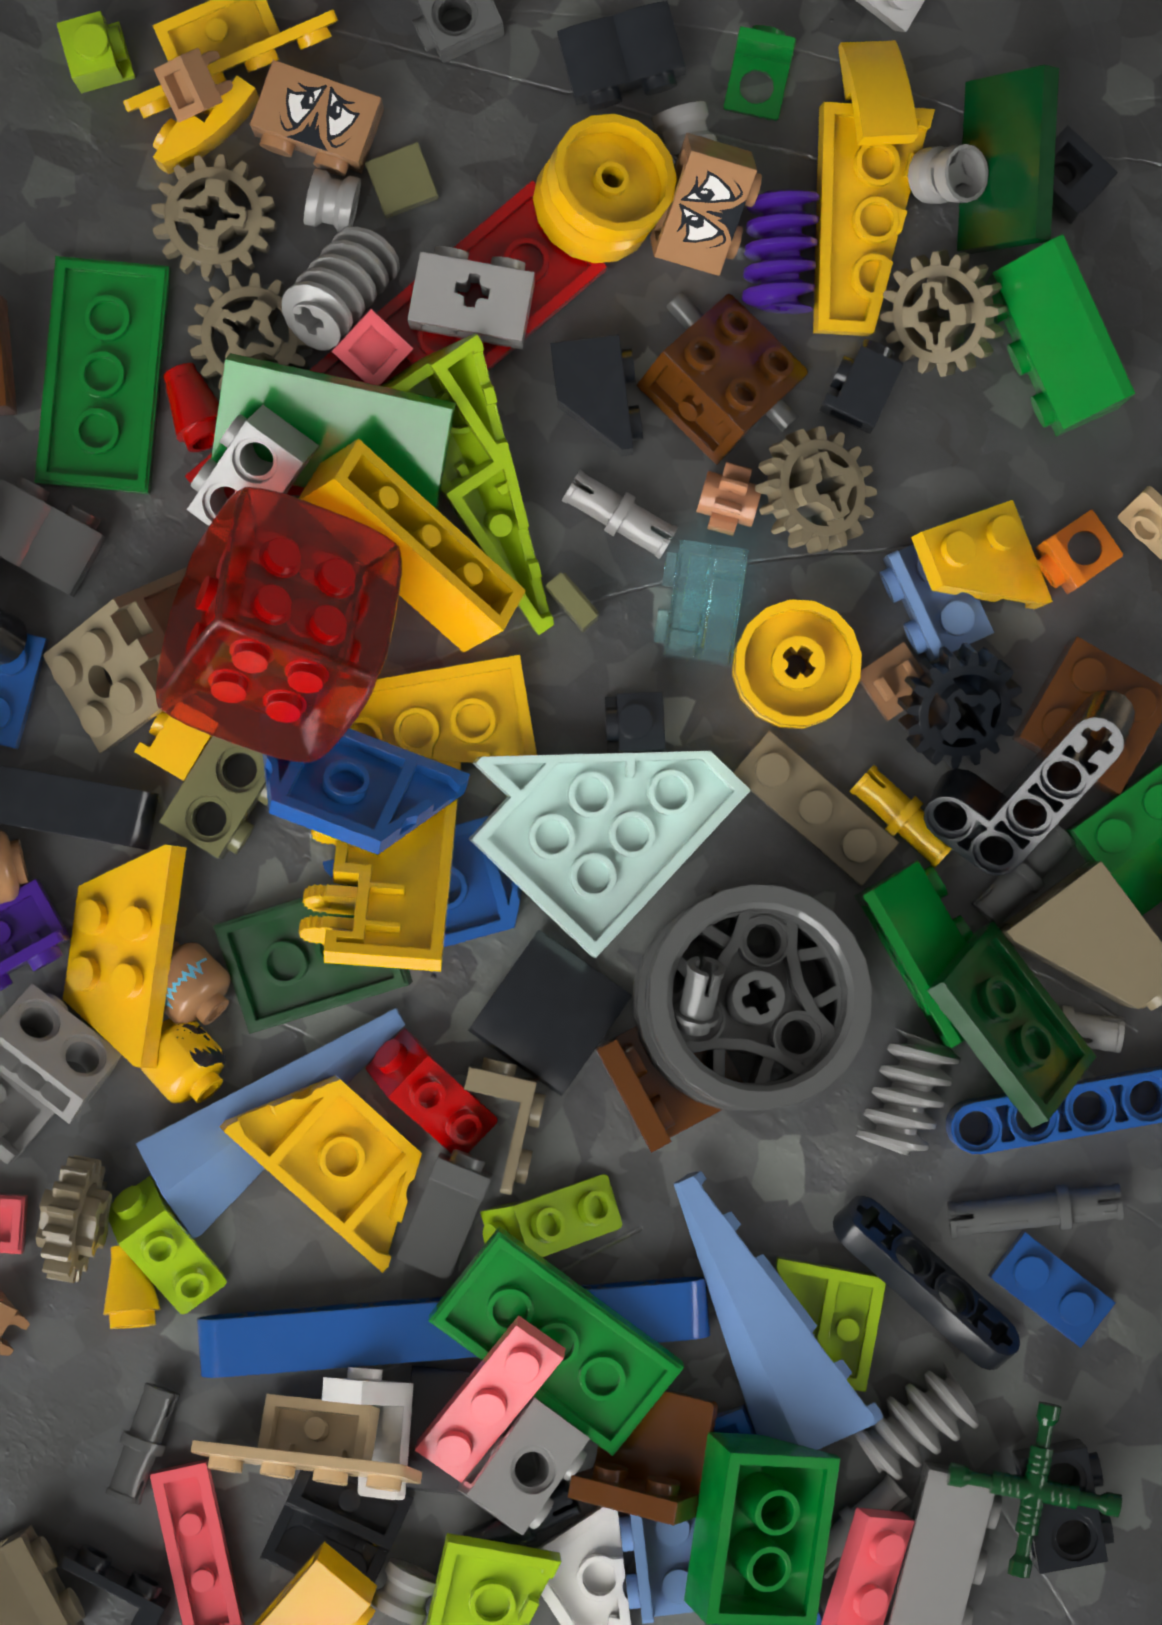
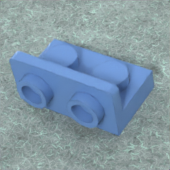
M914 544L900 551L896 550L884 557L883 561L887 569L879 572L882 583L893 603L902 600L911 620L904 623L903 627L917 655L925 652L929 661L932 662L939 659V649L945 646L948 650L954 652L959 650L962 643L970 645L994 633L979 599H975L972 595L964 592L952 595L931 590Z
M631 1514L630 1516L619 1517L623 1552L634 1551L637 1573L626 1574L629 1609L641 1608L642 1624L654 1623V1617L694 1612L684 1601L696 1517L675 1526Z

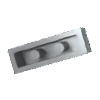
M924 1460L910 1513V1518L915 1522L883 1625H972L974 1609L966 1605L972 1584L980 1586L984 1578L988 1552L981 1550L986 1528L994 1530L998 1523L1002 1507L1001 1495L990 1494L988 1488L972 1485L962 1488L948 1486L947 1475L949 1466Z

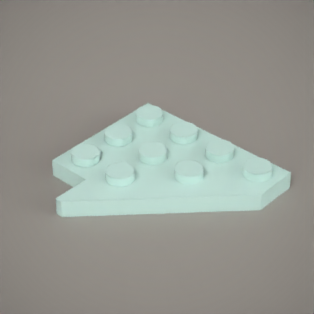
M711 751L478 757L473 764L507 798L469 837V840L591 957L597 958L751 790Z

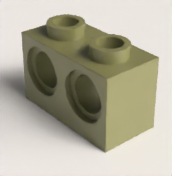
M220 724L159 822L216 858L224 859L228 851L237 855L255 827L247 821L259 802L268 806L262 749ZM247 754L256 763V777L249 785L236 787L228 779L227 767L234 757ZM208 803L219 804L226 813L225 827L220 833L213 836L205 835L197 825L198 812Z

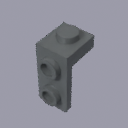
M453 1149L451 1156L439 1153L397 1254L398 1260L442 1279L450 1278L493 1175L483 1170L484 1160L458 1149Z

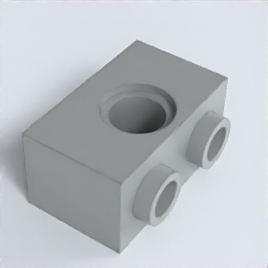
M532 1397L456 1489L506 1526L524 1535L528 1527L536 1529L547 1517L554 1502L549 1497L562 1478L568 1481L571 1479V1475H575L587 1456V1452L583 1448L590 1438ZM527 1452H535L540 1462L537 1475L528 1482H519L515 1474V1465L518 1459Z

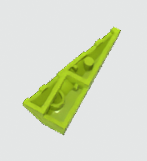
M474 333L421 358L381 386L456 403L441 492L477 546L526 590L518 607L533 630L540 635L552 627L554 621L546 600L539 562L535 557L528 529L529 523L508 441L504 436L496 404L497 398L494 386L491 384L484 358L483 343L479 336Z

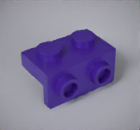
M35 879L20 887L16 899L0 904V991L13 984L9 976L10 973L28 963L33 972L47 966L63 956L59 946L71 940L69 932L39 879Z

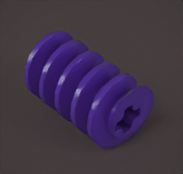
M794 189L767 191L757 196L752 207H747L750 213L759 217L747 222L745 232L758 240L746 244L744 255L758 263L744 268L743 278L748 282L756 284V286L743 290V302L760 310L773 313L801 314L813 311V307L798 302V296L815 291V285L799 279V273L816 268V262L800 256V251L817 246V239L802 234V227L818 223L819 216L803 211L804 204L820 200L818 193Z

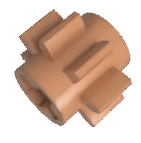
M726 462L723 474L712 471L707 472L696 511L711 516L707 529L733 536L737 524L752 527L761 493L755 491V485L757 484L749 482L752 469Z

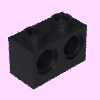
M1079 1438L1050 1444V1447L1054 1449L1050 1468L1058 1463L1073 1465L1074 1477L1069 1485L1079 1486L1080 1491L1096 1494V1487L1104 1486L1102 1468L1097 1452L1088 1453L1087 1446ZM1030 1447L1012 1451L1017 1475L1025 1476ZM1044 1504L1038 1536H1033L1030 1551L1033 1565L1039 1574L1108 1562L1105 1545L1114 1543L1110 1516L1103 1515L1098 1509L1077 1506L1075 1510ZM1069 1520L1083 1522L1085 1527L1084 1535L1077 1544L1063 1546L1057 1543V1531L1064 1522Z

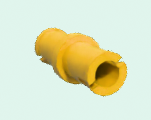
M873 765L849 791L862 800L888 824L885 828L888 833L893 837L898 833L926 858L933 868L952 850V848L935 837L927 829L924 821V811L920 808L924 803L916 796L911 800L883 775L876 765Z

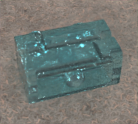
M680 540L678 553L667 552L662 586L673 587L670 610L658 608L653 641L664 644L663 657L731 666L749 550Z

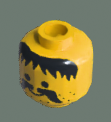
M169 1018L162 1022L156 1068H141V1070L171 1103H183L194 1099L196 1103H201L211 1097L222 1085L223 1079L219 1074L224 1067L226 1055L197 1021L174 1023Z

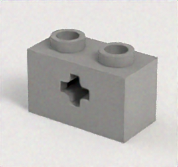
M436 246L434 254L420 251L407 319L410 329L463 339L476 333L484 343L523 350L535 286V272L524 271L526 264L512 258L492 257L491 264L468 260V252L452 247ZM471 283L480 284L482 294L487 296L488 299H477L475 307H466L464 296L458 294V291L468 292Z

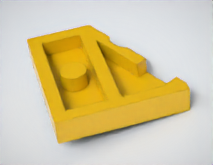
M1013 500L933 527L911 537L932 591L952 595L964 592L972 595L975 599L997 602L1001 599L1025 603V608L1037 609L1053 602Z

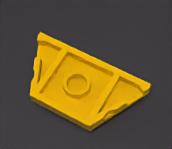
M163 845L78 886L63 1000L135 1067L156 1068L168 974L187 847Z
M334 1075L227 1119L220 1125V1128L376 1268L383 1273L389 1267L391 1260L389 1249L397 1222L402 1223L408 1202L406 1192L409 1184L415 1179L422 1153L340 1078Z

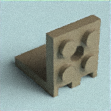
M206 558L113 598L42 655L51 669L55 681L61 686L78 715L83 729L90 736L99 753L117 746L177 700L207 687L203 679V664L207 657L213 654H225L232 657L229 651L230 647L221 644L215 638L213 627L206 649L198 663H195V658L185 654L191 633L186 628L184 618L192 620L195 624L197 622L206 624L207 617H205V612L196 609L195 604L204 579L207 576L216 578L217 570L210 558ZM222 580L219 591L229 594V590ZM233 598L230 608L240 610ZM253 632L251 639L258 640ZM104 669L109 673L112 679V686L106 679Z

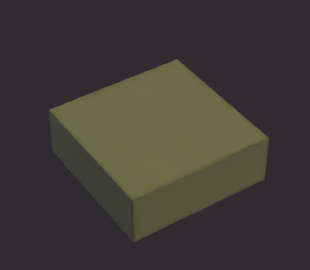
M418 142L365 162L386 219L439 199Z
M560 572L546 584L547 592L582 632H585L598 621L599 612L566 573L562 574Z

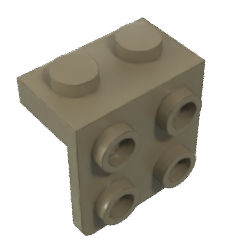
M32 1524L0 1541V1625H85L82 1620L85 1618V1612L79 1598L72 1588H65L55 1569L58 1567V1563L50 1544L43 1536H37Z

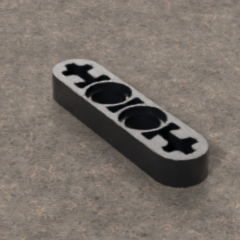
M856 1196L834 1216V1232L844 1247L975 1364L987 1370H995L1019 1351V1334L1009 1319L878 1202L866 1196ZM896 1253L909 1262L914 1274L910 1273L900 1264ZM939 1292L948 1296L954 1303L957 1312L947 1307L942 1301Z

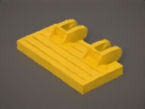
M434 760L461 770V762ZM458 799L378 855L311 830L312 839H316V842L319 841L321 844H334L336 846L333 883L358 885V887L314 884L305 888L302 903L308 909L313 910V912L354 915V918L310 915V917L301 919L299 925L300 938H303L304 941H309V943H322L324 945V963L441 972Z

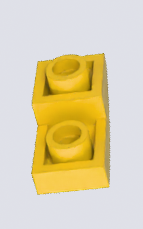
M896 40L841 42L838 50L845 100H852L858 146L914 143L919 135L916 112L907 71Z
M236 75L232 81V89L226 94L221 95L223 102L204 111L208 115L205 122L195 116L179 123L172 118L163 125L153 143V147L157 149L153 158L158 167L169 175L174 172L173 168L179 165L185 168L194 163V156L200 155L203 158L223 143L255 109L259 100L256 88Z

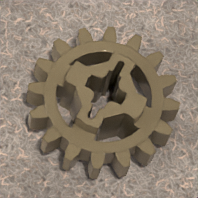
M218 154L214 167H207L200 155L194 156L195 170L187 173L179 165L175 166L173 169L178 182L175 186L161 182L158 188L167 198L166 203L152 204L151 208L155 216L165 220V223L153 228L155 237L163 240L171 239L162 250L168 260L182 255L179 268L187 275L193 271L196 265L201 266L202 277L205 281L211 282L214 276L215 269L222 268L229 280V276L235 275L234 265L239 262L250 271L253 270L255 265L250 254L254 249L267 254L270 250L268 243L261 237L262 233L277 231L275 220L264 217V213L276 208L273 197H258L266 187L264 179L258 176L247 181L249 167L243 161L239 162L233 171L229 170L224 154ZM205 184V189L191 200L184 199L191 190ZM231 185L244 193L251 204L252 210H246L245 207L234 205L230 200ZM220 206L227 220H218L215 229L209 230L202 216L212 215L214 207ZM178 226L194 230L197 233L198 251L188 246L182 240ZM237 236L245 237L238 246L223 253L224 246Z
M947 249L932 252L930 260L925 254L910 259L913 271L904 268L896 270L893 274L900 288L885 290L883 293L885 299L894 303L893 310L880 314L882 321L894 322L895 331L885 338L887 343L901 341L905 347L898 359L905 362L918 357V372L922 374L932 371L936 364L940 377L955 374L956 366L962 372L975 368L976 359L974 355L983 359L991 356L994 352L991 345L986 341L987 338L1001 337L1005 331L994 323V316L1007 312V306L994 304L992 296L1002 289L1001 284L992 283L986 285L983 278L986 276L989 267L986 264H981L969 269L970 254L966 252L955 254L951 261ZM922 284V296L916 303H912L917 289ZM961 284L967 288L971 296L961 288ZM937 306L944 310L949 309L950 320H947L946 317H938ZM971 323H975L970 338L960 347V343L964 342V331ZM917 331L926 339V342L919 336Z
M258 273L252 274L249 286L246 287L241 286L235 275L229 276L230 291L223 294L218 288L211 286L208 290L214 303L210 307L196 303L194 310L204 320L202 325L188 326V333L190 336L201 340L202 344L192 348L190 353L194 360L208 359L209 362L204 365L200 372L206 380L212 379L218 374L221 375L218 387L220 391L225 361L222 363L216 354L214 331L219 332L221 336L227 339L229 349L224 356L225 358L232 353L306 370L308 364L298 353L300 349H310L312 347L301 341L289 326L288 343L277 337L273 329L278 311L283 315L281 296L284 286L278 279L268 289H264ZM254 300L249 309L236 313L227 310L237 303ZM256 325H259L258 330L269 346L263 343L259 345L251 342L247 349H243L244 343L233 327L239 331L243 329L251 332Z
M818 426L808 431L800 429L785 435L784 440L772 444L769 450L773 458L759 463L758 468L768 476V480L755 485V491L767 495L769 501L759 511L761 515L774 514L777 520L773 524L771 532L775 535L788 531L790 533L788 547L792 549L806 544L808 553L814 554L826 549L832 551L847 545V540L861 536L864 533L859 522L873 518L874 512L864 504L865 499L877 495V489L866 486L864 483V477L871 474L873 469L871 466L859 467L856 460L862 451L859 446L848 450L843 448L845 434L842 432L827 437L823 426Z
M74 1155V1157L69 1156L66 1166L62 1165L60 1168L59 1181L54 1182L52 1190L45 1189L39 1206L41 1211L39 1228L35 1238L37 1246L42 1248L41 1257L45 1258L42 1271L47 1273V1279L73 1284L75 1281H81L82 1271L86 1272L88 1269L89 1257L94 1258L96 1249H103L108 1235L107 1226L112 1204V1194L110 1191L105 1190L107 1182L103 1181L106 1169L104 1166H101L102 1160Z

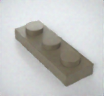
M770 730L733 771L753 794L859 886L866 882L899 844L897 840Z

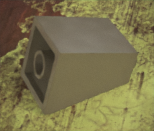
M1101 861L1084 862L999 927L1012 946L1121 1006L1135 1009L1148 1007L1152 1011L1162 1005V942Z

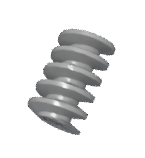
M358 226L346 227L334 236L332 243L324 247L320 256L314 259L308 269L299 275L296 283L286 290L282 298V313L293 333L306 345L317 350H330L337 346L341 336L346 335L350 331L353 323L363 316L365 309L372 306L377 295L383 293L388 283L396 278L400 270V263L394 248L382 236L369 229Z
M896 1029L908 1039L907 1043H890L887 1047V1050L900 1061L899 1065H881L879 1072L892 1082L891 1087H873L871 1091L884 1106L883 1108H866L863 1113L864 1116L876 1125L875 1130H857L855 1136L878 1146L910 1156V1151H928L929 1143L917 1133V1130L936 1129L937 1121L925 1112V1108L944 1107L945 1100L932 1090L933 1087L951 1086L953 1083V1079L940 1068L941 1065L959 1064L961 1057L948 1047Z
M944 1362L945 1380H942L928 1370L924 1373L927 1392L923 1393L914 1385L907 1384L905 1391L908 1405L904 1406L895 1398L888 1397L886 1403L889 1417L887 1419L883 1417L875 1425L870 1426V1430L867 1432L861 1430L853 1434L879 1473L884 1470L896 1480H900L903 1478V1472L899 1459L903 1457L915 1467H919L922 1465L919 1451L920 1445L925 1446L936 1455L941 1452L938 1438L939 1432L944 1433L956 1442L960 1439L957 1420H963L974 1429L980 1426L976 1409Z

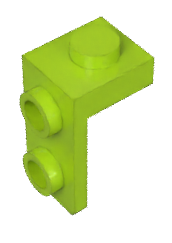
M606 1174L593 1176L526 1201L497 1205L480 1211L484 1224V1243L489 1240L500 1226L541 1257L605 1235L622 1227L621 1216L609 1177Z
M151 1175L138 1185L124 1189L115 1198L110 1207L108 1220L118 1245L180 1314H187L226 1285L227 1280L223 1272L175 1219L171 1207L162 1196Z

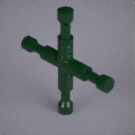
M1047 1402L1038 1403L1036 1417L1039 1427L1036 1443L1030 1446L1025 1476L1003 1473L993 1470L992 1474L972 1471L964 1464L953 1462L949 1465L947 1475L948 1486L962 1488L972 1485L988 1488L990 1494L1021 1499L1015 1531L1019 1533L1015 1554L1009 1559L1007 1574L1020 1578H1030L1033 1565L1030 1559L1033 1536H1038L1044 1504L1075 1510L1077 1506L1098 1509L1103 1515L1117 1518L1122 1507V1494L1106 1492L1101 1495L1080 1491L1079 1486L1048 1481L1054 1451L1050 1447L1053 1427L1060 1419L1062 1406Z

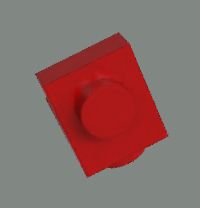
M406 1028L394 1039L385 1042L376 1052L372 1062L365 1068L385 1095L451 1154L453 1149L469 1153L498 1122L493 1112L468 1090H464V1086L441 1067L421 1042Z

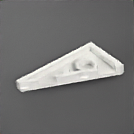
M598 1506L536 1547L537 1549L560 1552L562 1562L553 1579H549L541 1595L561 1625H631L618 1511Z

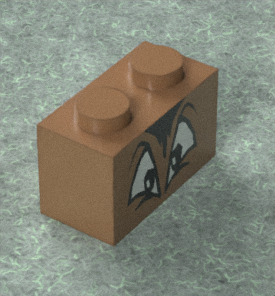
M272 60L250 126L255 137L261 138L259 145L270 152L285 157H292L295 150L315 157L313 164L330 173L345 176L347 170L350 169L362 174L384 112L381 97Z
M687 132L674 167L677 176L674 198L652 230L650 236L654 257L719 276L725 259L733 260L738 252L743 228L738 226L744 206L752 207L759 194L762 175L757 173V167L751 151Z

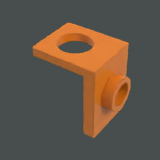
M1089 510L1035 547L1041 556L1037 560L1041 572L1055 589L1062 586L1066 594L1076 590L1089 579L1123 557V552L1093 510ZM1088 532L1099 540L1101 551L1094 563L1081 565L1072 560L1068 553V543L1074 534Z

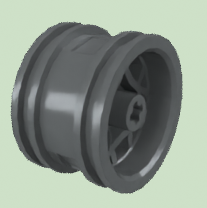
M751 884L723 890L681 911L657 932L642 956L634 981L633 1015L638 1038L651 1064L671 1086L694 1101L721 1110H771L799 1104L826 1090L848 1069L862 1047L871 1019L872 985L866 959L853 933L832 910L809 895L782 886ZM731 919L726 934L712 926L720 921ZM753 927L765 928L772 934L774 948L768 958L754 956L747 946V936ZM696 937L717 949L713 959L718 960L725 966V974L721 981L715 1007L719 1012V1021L704 1036H692L681 1032L677 1027L673 1010L674 1004L681 1000L683 989L673 993V980L676 977L684 987L687 962L682 955ZM797 939L806 949L797 950ZM814 960L821 973L823 991L811 996L803 980L800 962ZM756 992L759 1002L745 1008L742 1003V997ZM825 1006V1016L818 1010ZM790 1021L801 1024L808 1035L807 1045L799 1054L787 1051L781 1041V1032ZM707 1050L706 1066L693 1053ZM725 1051L739 1052L756 1058L748 1083L725 1078ZM773 1066L785 1073V1075L776 1080L768 1081Z

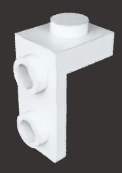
M348 1367L347 1378L323 1377L322 1401L373 1405L380 1408L372 1461L408 1466L414 1383L382 1380L383 1369ZM358 1477V1494L360 1496L389 1500H403L405 1498L406 1482H402L400 1492H391L366 1487L367 1478Z

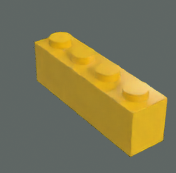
M360 439L355 440L320 463L296 501V504L462 652H466L504 631L526 591Z
M324 1541L252 1625H367L376 1611L370 1605L377 1585Z

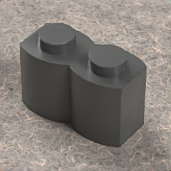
M21 476L15 486L2 479L0 482V557L66 594L75 597L107 539L104 535L95 531L100 520L71 504L66 513L45 503L50 492Z

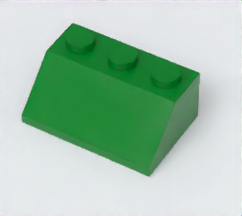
M1063 234L1049 240L991 274L986 282L987 285L1000 283L1002 289L992 296L993 303L1007 306V312L994 316V321L997 324L1004 321L1013 340V342L1007 344L1010 359L1018 374L1022 376L1027 373L1036 394L1030 397L1031 404L1040 424L1044 428L1051 425L1057 437L1119 409L1135 395V391Z
M1162 759L1125 785L1121 794L1110 796L1065 829L1075 841V847L1086 862L1101 861L1142 916L1162 902Z
M912 861L854 896L939 1043L953 1048L963 1042L964 1038L941 1011L927 990L972 937L973 933L961 915L954 919L949 915L941 901L942 898L949 894L933 866L931 865L923 870L919 861Z
M708 1432L684 1601L705 1624L816 1625L841 1458L835 1454L765 1435Z

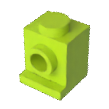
M97 11L56 23L72 80L81 94L136 78L119 21L108 24L102 12Z

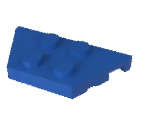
M260 705L258 719L269 814L378 855L458 799L467 789L470 778L469 773L305 711L301 713L300 718L295 722H278L271 719L267 715L266 709Z
M489 816L456 825L444 947L512 929L516 926L522 890L469 840V837ZM334 859L323 861L324 870L333 878Z

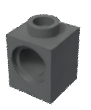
M417 0L421 16L412 20L425 51L428 52L436 48L442 64L504 36L503 21L493 0ZM459 8L468 12L472 19L463 30L450 31L440 24L443 14L450 9Z

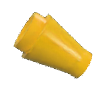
M120 1246L110 1247L111 1263L103 1315H109L110 1329H128L156 1325L155 1311H160L161 1308L154 1284Z

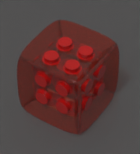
M244 487L238 490L226 501L200 539L191 555L185 576L175 595L167 623L156 678V702L158 708L173 719L191 728L275 758L294 762H314L322 758L337 744L367 704L384 666L392 637L402 576L400 547L390 538L370 526L305 500L264 488Z

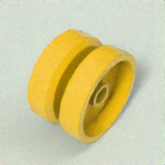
M615 113L591 115L570 127L537 177L533 202L538 223L550 241L571 257L591 263L615 262L638 250L673 201L677 176L672 155L660 137L638 120Z
M789 599L766 607L747 624L733 651L732 678L740 700L757 718L777 728L805 729L827 721L850 701L861 677L862 653L854 630L837 611L816 601ZM793 655L801 657L806 664L804 674L800 672L796 677L788 675L785 671L789 664L786 659Z

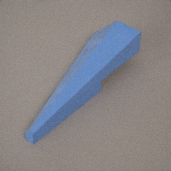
M397 1008L136 1143L162 1196L193 1239L202 1235L265 1170L261 1164L220 1128V1125L227 1119L334 1075L347 1085L375 1056L378 1049L385 1042L391 1040L405 1025Z
M701 1171L688 1173L675 1182L674 1187L756 1435H765L818 1450L879 1422L883 1415L875 1403L868 1406L863 1403L847 1381V1378L852 1373L842 1359L833 1363L813 1335L817 1325L764 1254L754 1257L735 1232L741 1224L732 1212L722 1214L705 1192L702 1184L707 1178Z

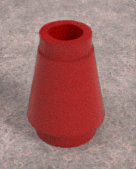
M194 363L177 365L163 375L177 440L185 442L189 452L208 450L213 448L219 401L197 371Z

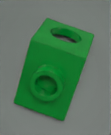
M753 25L752 28L740 26L723 109L733 113L778 121L796 38L785 36L784 31L771 26ZM751 72L766 74L773 84V93L770 98L759 104L751 103L744 99L740 92V82L745 75Z

